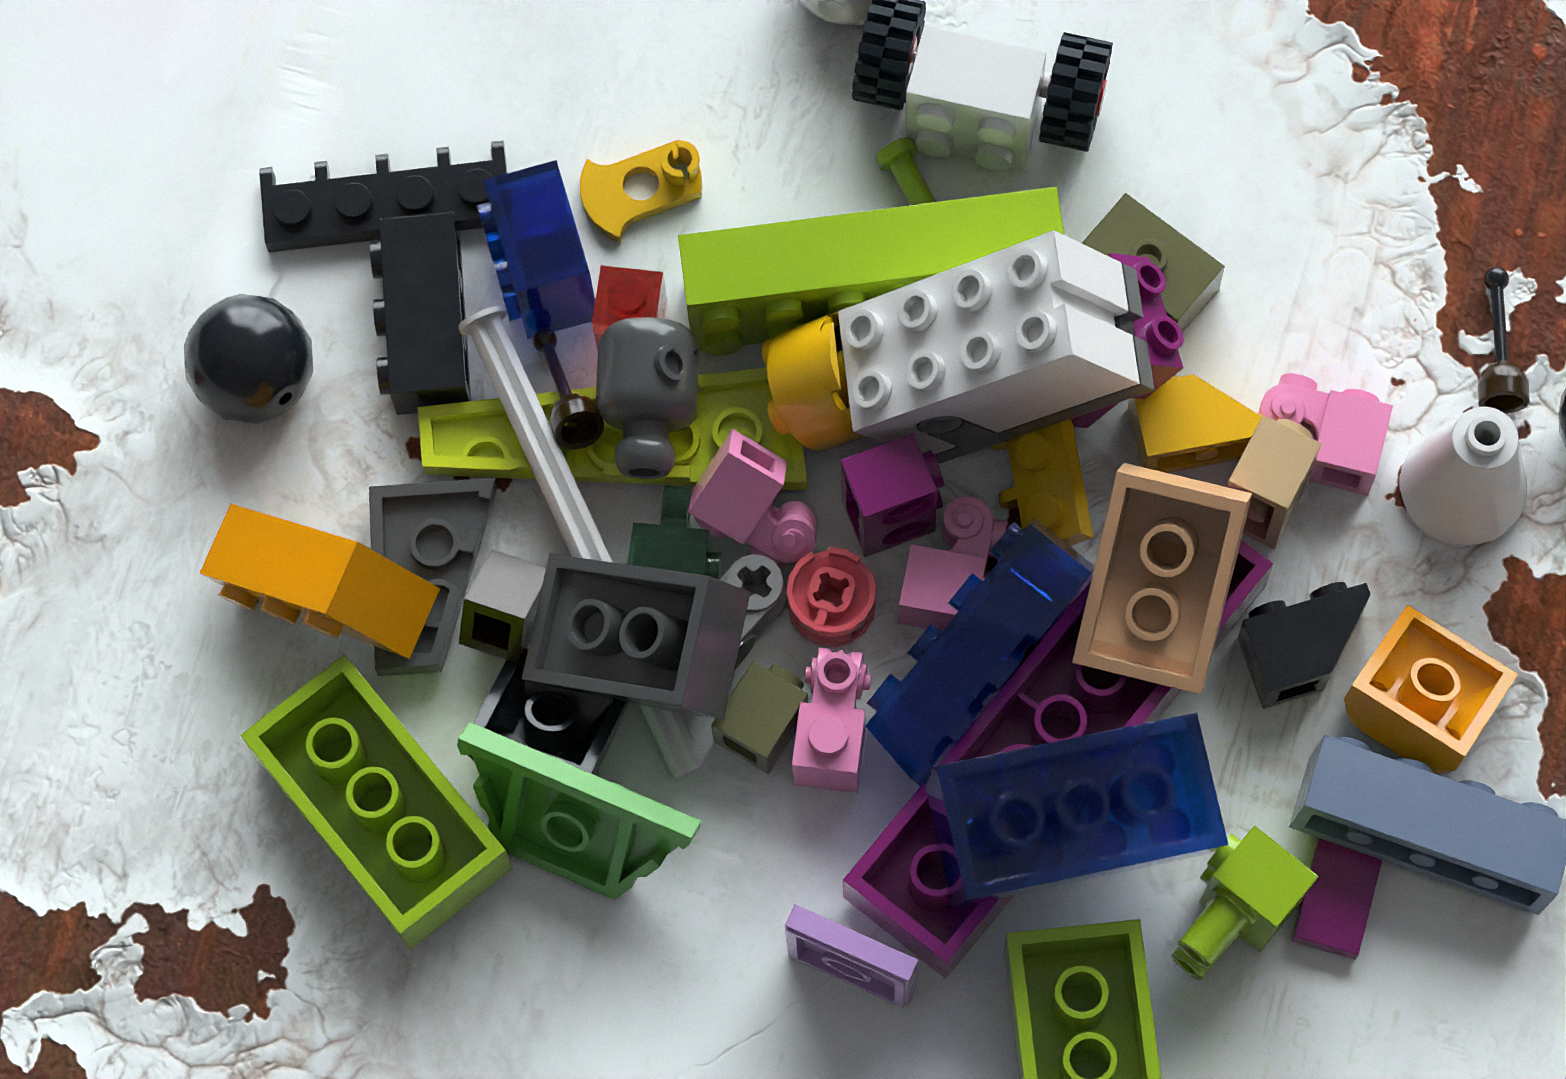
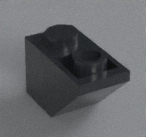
M1345 582L1331 583L1310 593V600L1286 606L1283 600L1272 601L1260 605L1248 613L1249 618L1243 620L1237 639L1263 709L1324 691L1371 595L1367 583L1347 588Z

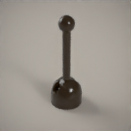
M548 328L539 329L533 336V345L536 350L544 354L560 399L554 403L550 412V425L557 443L566 449L577 450L586 448L594 444L601 437L604 431V421L597 405L592 399L586 396H579L576 393L572 394L555 351L557 345L556 334Z

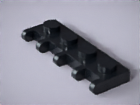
M504 140L491 142L490 153L492 160L452 165L449 147L436 148L438 166L391 172L389 155L379 154L375 155L377 173L330 179L328 161L314 162V181L276 185V175L273 167L260 168L264 241L268 253L380 240L379 218L454 212L459 231L513 225Z

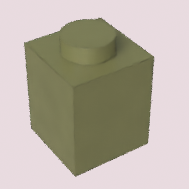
M752 661L728 698L724 720L715 718L711 724L714 742L769 774L796 732L800 702L809 703L808 693L802 690L804 687L802 680L779 665L772 664L769 669H766Z

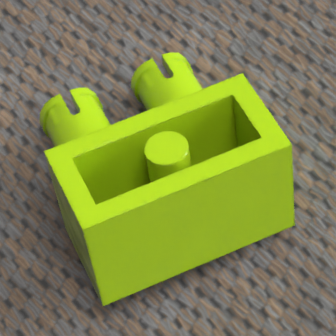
M1255 825L1242 840L1231 833L1207 862L1208 867L1200 876V879L1207 884L1198 902L1203 906L1204 910L1178 941V947L1171 955L1173 961L1180 968L1197 980L1203 979L1236 938L1244 939L1261 953L1298 908L1318 878V875Z

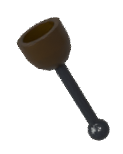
M1492 267L1485 273L1484 283L1491 290L1495 363L1490 364L1480 375L1477 386L1479 407L1495 408L1506 414L1520 411L1529 405V383L1524 371L1513 362H1508L1504 289L1509 283V275L1501 267Z

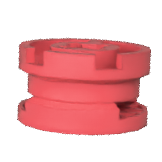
M829 547V550L814 554L811 551L797 561L789 574L786 590L787 608L792 625L803 638L818 646L835 648L851 644L866 633L875 616L876 584L872 571H869L861 561L860 556L847 549ZM865 624L863 629H861L859 632H856V629Z

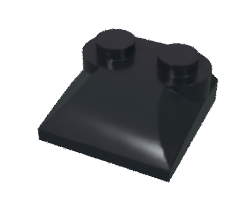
M526 649L519 664L506 660L473 723L598 776L599 768L629 702L522 680L528 649Z

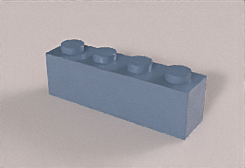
M1324 735L1309 757L1289 828L1540 915L1558 895L1566 866V819L1558 817L1557 812L1552 808L1534 802L1522 804L1495 795V791L1483 783L1471 780L1454 781L1434 774L1428 765L1420 761L1407 758L1394 760L1370 751L1368 745L1360 740L1344 736L1332 738Z

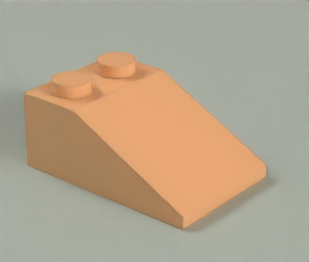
M1124 463L1116 472L1072 663L1202 694L1252 493Z

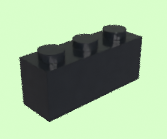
M454 212L379 218L380 241L370 242V260L373 278H383L384 298L373 300L377 337L386 336L387 357H377L376 361L380 395L390 394L397 415L418 413L417 407L471 401L467 335H462L458 328L459 324L466 319L461 237Z

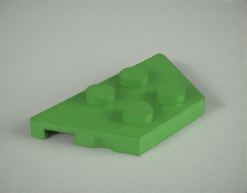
M469 722L458 738L457 747L460 755H472L479 776L473 784V789L480 806L489 817L488 828L504 847L507 854L611 899H617L632 888L637 878L647 877L658 869L666 856L676 848L680 847L683 850L689 846L700 828L701 820L474 723Z

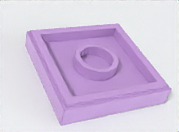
M794 904L785 923L789 957L902 1008L904 1006L908 1007L917 988L918 959Z

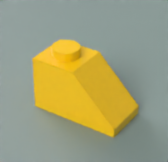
M1194 374L1180 377L1175 375L1146 399L1130 398L1128 402V411L1141 467L1165 473L1239 460L1262 418L1258 413Z

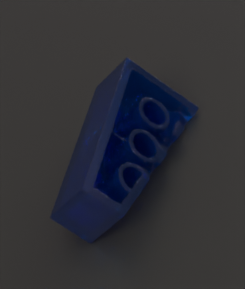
M1035 517L1029 521L1024 529L1012 522L988 552L998 560L982 580L973 573L968 576L948 601V604L957 610L942 630L930 623L907 652L916 662L901 680L890 673L866 703L875 712L865 727L909 778L920 787L936 769L934 766L948 745L952 746L958 742L983 708L984 701L990 694L994 695L1002 687L1024 658V652L1031 644L1035 645L1093 572L1094 565Z

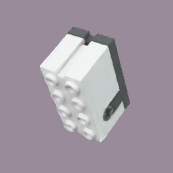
M1055 230L838 311L853 432L882 443H888L914 433L921 452L931 450L939 464L1155 390L1148 343L1136 337L1133 330V321L1144 318L1137 271Z

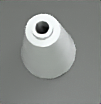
M1491 407L1470 409L1425 435L1411 448L1404 460L1399 476V492L1401 491L1406 507L1405 512L1411 524L1432 541L1451 548H1468L1469 545L1485 542L1491 543L1502 538L1518 521L1526 503L1527 478L1516 426L1505 413Z

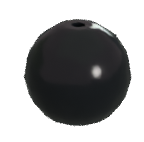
M247 294L230 296L207 308L188 332L184 344L186 380L196 398L221 418L254 424L268 421L290 410L305 392L313 374L312 340L301 320L294 312L274 298Z

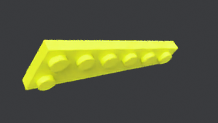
M767 368L698 375L701 392L698 393L697 417L686 429L669 433L668 440L674 448L675 464L666 477L637 479L622 475L617 468L614 457L616 446L623 439V431L613 428L605 421L603 434L594 444L577 450L566 449L559 445L575 481L695 486L731 430L734 429L787 461L784 485L781 490L799 491L808 489L803 444L791 433L782 435L777 432L769 418L768 404L773 398L768 383ZM596 387L571 390L572 394L576 393L579 396L589 397L597 405ZM558 391L536 394L549 425L552 407L560 399ZM500 398L417 407L422 467L425 475L536 479Z

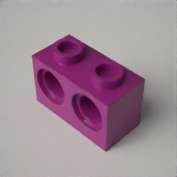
M914 433L841 459L842 503L864 558L935 532L936 509L943 507L939 488L944 486V481L935 455L931 450L921 452Z

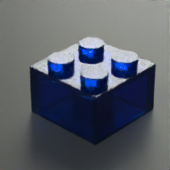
M557 160L483 180L489 202L477 205L509 321L522 319L527 339H531L535 332L542 328H548L556 332L599 320L590 271Z

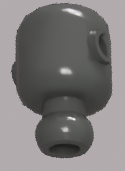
M656 317L627 318L613 323L600 337L597 357V408L602 419L608 425L623 431V439L616 446L614 458L618 470L624 476L637 479L666 477L675 464L674 448L668 440L669 433L686 429L696 420L698 393L701 392V387L698 383V344L694 333L679 322Z

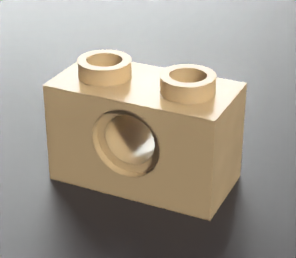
M1263 415L1227 485L1228 488L1252 493L1243 535L1274 550L1309 484L1322 443L1312 439V434L1309 430L1292 420L1278 419L1275 421Z

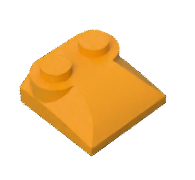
M1406 605L1343 700L1350 721L1360 731L1399 756L1414 759L1428 765L1434 774H1446L1457 770L1518 674L1411 606Z

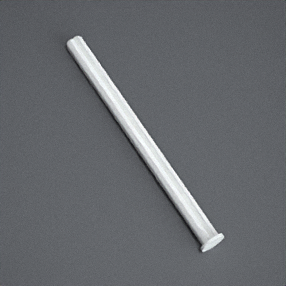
M502 305L492 306L470 315L459 324V331L462 335H471L571 556L612 562L504 327L502 320L507 315L505 307ZM640 705L671 775L675 778L682 777L699 769L703 765V759L682 713Z

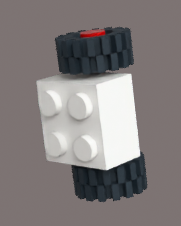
M872 0L867 13V21L864 22L863 35L857 52L858 59L854 69L852 99L900 111L904 108V103H906V137L913 138L918 151L937 158L948 157L952 154L974 159L982 167L994 171H1006L1010 168L1025 171L1041 109L1042 98H1046L1042 114L1039 142L1084 152L1089 151L1097 117L1100 115L1105 96L1106 77L1109 70L1113 42L1063 32L1051 76V74L1045 73L1047 52L925 26V1Z

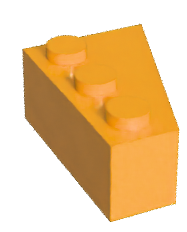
M231 503L200 570V574L222 585L218 596L235 605L254 611L257 602L262 603L261 611L282 621L295 625L298 618H302V624L330 637L338 639L341 633L410 659L440 591L439 587L357 541Z

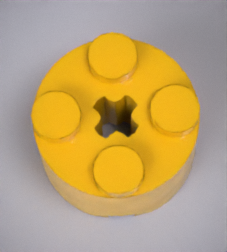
M838 311L780 332L763 343L762 358L767 367L768 383L773 398L768 404V414L777 432L782 435L791 433L801 444L815 451H826L865 437L853 432Z

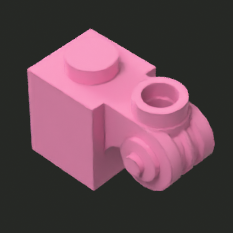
M1294 373L1281 375L1279 384L1273 386L1265 393L1258 414L1275 421L1278 419L1292 420L1309 430L1312 434V439L1322 443L1310 478L1311 482L1368 496L1377 474L1393 405L1379 402L1380 400L1376 395L1364 390L1346 389L1343 392L1330 390V393L1317 391V383L1309 377Z
M732 429L693 487L688 513L695 516L698 525L709 534L718 538L729 536L742 545L744 542H747L751 545L749 548L750 554L768 557L776 563L780 570L785 563H797L808 553L813 552L815 547L817 517L814 511L807 504L800 501H790L778 509L772 503L784 485L787 461Z
M961 496L952 500L946 506L943 513L942 526L943 539L951 549L946 551L910 544L898 604V623L974 637L977 617L990 619L996 581L985 579L988 557L1001 559L1008 521L995 519L990 508L982 500L975 497Z
M819 648L817 658L813 657L811 668L806 667L805 683H811V694H813L812 703L800 702L792 759L794 785L858 793L866 733L865 710L856 709V700H861L862 690H869L871 675H868V664H864L863 653L852 652L849 655L845 654L843 650L832 653L830 649Z

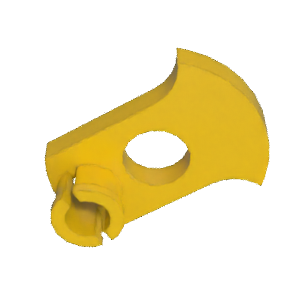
M678 139L609 165L596 164L587 158L580 177V195L584 211L590 222L605 236L621 243L623 233L633 223L701 198L703 187L698 150L688 141ZM677 164H687L688 178L684 179L682 171L673 167ZM638 173L650 174L658 181V190L649 199H632L624 191V185L629 177Z

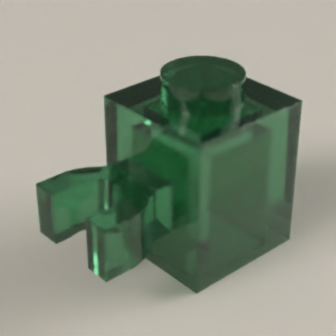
M664 485L660 525L633 522L628 565L705 575L718 580L721 578L722 552L712 551L710 530L689 528L691 514L688 513L691 500L690 487Z

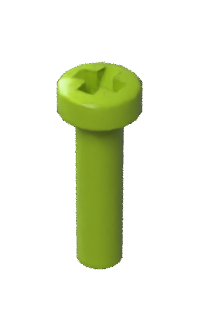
M904 137L897 139L883 147L876 154L875 160L880 170L892 171L910 205L936 202L913 159L918 153V147L915 145L913 138Z

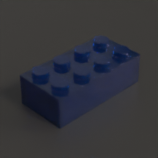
M1197 712L938 765L923 776L953 908L1210 854L1229 845Z

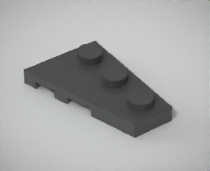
M496 478L369 487L371 549L440 588L410 659L374 646L375 671L378 676L442 672L498 484Z

